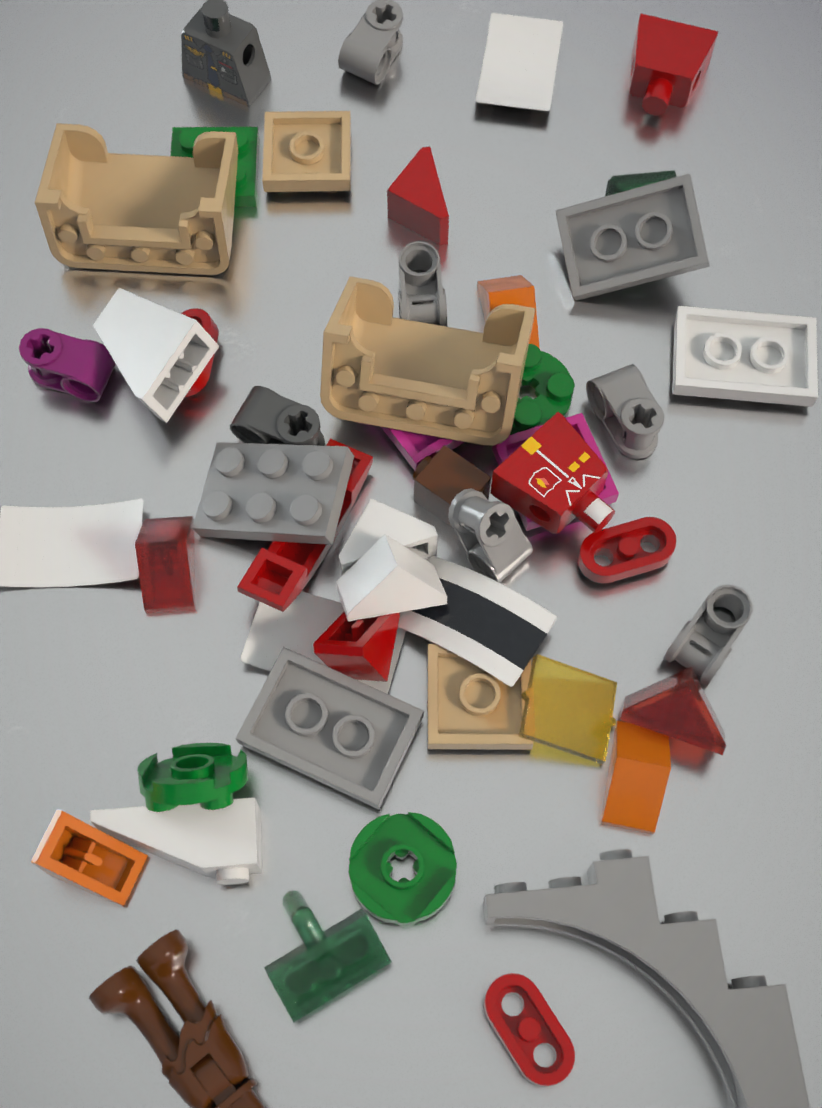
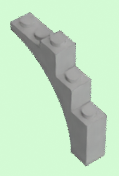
M630 849L610 850L600 853V861H593L588 868L587 877L589 885H582L580 877H562L548 881V889L527 890L525 882H510L495 885L494 894L485 895L483 900L485 926L521 925L541 927L570 934L610 951L647 975L672 998L689 1018L708 1046L723 1075L734 1108H810L786 984L767 986L766 976L757 975L731 979L733 989H728L716 919L699 920L697 911H684L664 915L665 924H660L649 856L633 857L632 850Z

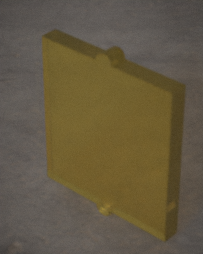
M537 654L533 657L528 688L521 694L525 705L519 736L600 764L606 762L611 727L616 725V719L612 716L617 682Z

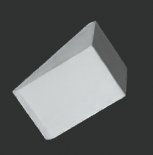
M371 498L339 554L341 576L384 534L423 559L437 555L438 534L435 526Z
M386 534L336 581L337 591L347 621L447 604V595L434 565Z

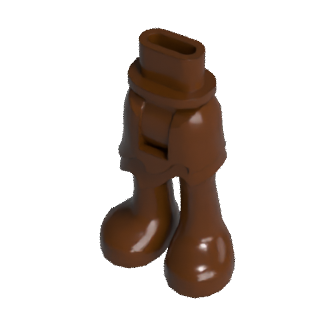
M178 929L167 933L150 945L137 958V963L166 996L184 1022L180 1037L151 995L146 982L134 966L125 967L109 977L88 997L95 1008L102 1014L121 1013L138 1028L162 1064V1074L169 1080V1085L190 1108H265L252 1090L258 1083L254 1078H248L249 1074L244 1057L226 1029L222 1014L218 1015L212 1000L209 1001L207 1006L205 1005L190 981L184 964L188 945Z

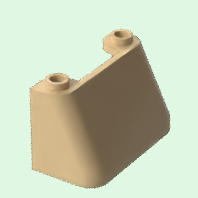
M57 123L35 199L38 215L53 257L66 266L85 269L218 275L224 272L229 266L232 247L238 160L236 132L211 131L202 133L194 141L193 157L108 153L102 135L91 127L79 124Z
M350 276L323 333L321 403L328 413L342 420L479 445L494 446L500 444L509 437L512 430L536 308L514 304L497 306L488 314L484 333L394 318L393 296L387 287L373 280Z

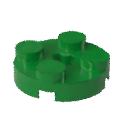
M529 344L521 386L534 388L537 398L532 399L529 396H525L522 399L518 398L510 435L544 425L557 412L567 418L575 383L567 368L551 354L541 351L534 344Z
M193 743L173 747V758L165 759L158 763L157 753L144 759L137 768L140 793L145 797L146 808L153 812H164L174 809L178 805L200 804L203 809L207 810L228 807L233 803V793L244 787L249 778L246 753L240 750L238 756H233L231 745L223 743Z
M398 813L391 816L386 814L369 822L355 838L349 858V877L354 895L361 906L377 919L388 923H396L400 926H410L436 914L446 904L455 886L457 862L452 841L448 834L434 820L419 813ZM408 854L414 857L416 861L412 869L417 875L409 881L403 877L399 881H395L390 877L393 867L389 861L393 856L401 860L406 858Z

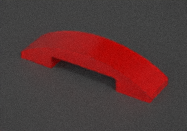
M331 438L326 446H347ZM350 446L348 448L353 453L354 460L334 541L345 523L373 463V456ZM273 541L268 550L260 549L238 584L237 591L284 612L307 585L332 545Z

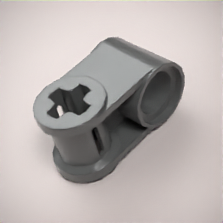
M263 386L252 387L230 424L231 432L244 443L325 446V439L320 431V419L314 409L280 396L275 391Z

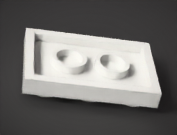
M678 306L674 316L672 394L813 407L818 398L816 317Z

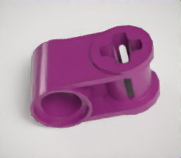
M46 328L31 330L23 336L19 344L20 355L28 365L29 376L35 384L40 387L70 394L84 401L97 402L101 399L116 365L106 346L102 343L88 339L82 340Z

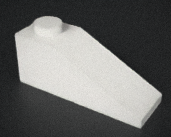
M255 797L233 799V803L230 806L217 810L203 809L200 804L178 805L176 808L164 812H153L148 810L146 806L90 810V822L98 830L206 877H216L217 884H242L249 882V874L263 873L261 811Z

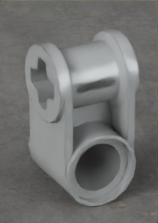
M377 0L368 6L354 30L349 33L342 44L338 57L340 69L376 85L384 80L390 65L403 46V36L399 31L403 22V11L398 3L393 0Z
M411 242L404 246L399 254L400 319L447 327L446 294L442 286L439 253L433 245L427 242ZM417 269H418V270H424V271H426V272L416 273V272H413V270H417Z
M630 364L589 380L586 384L589 403L596 416L603 422L617 449L623 455L632 459H642L653 454L658 444L657 433L663 427L665 415L648 389L640 370L635 365Z
M472 488L464 489L452 500L448 514L449 522L467 553L468 562L476 572L500 583L532 553V545L522 532L514 510L508 504L500 501L489 502L482 492Z
M735 585L716 587L708 595L692 620H688L663 659L669 663L673 660L677 661L700 676V683L707 687L732 651L731 646L752 615L753 605L749 595L742 588ZM725 607L734 614L736 621L725 622L720 620L713 608Z

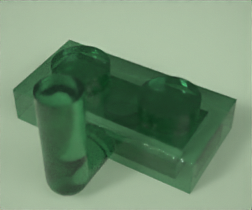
M293 890L284 895L282 903L303 944L265 966L264 969L294 1023L392 961L362 908L323 931L303 895Z

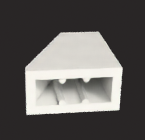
M118 288L93 324L134 395L160 420L166 423L219 348V345L197 320L121 288Z

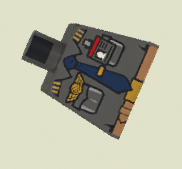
M207 0L183 28L181 33L182 75L192 82L250 107L271 80V74L257 29L253 24L229 14L228 5L224 0Z

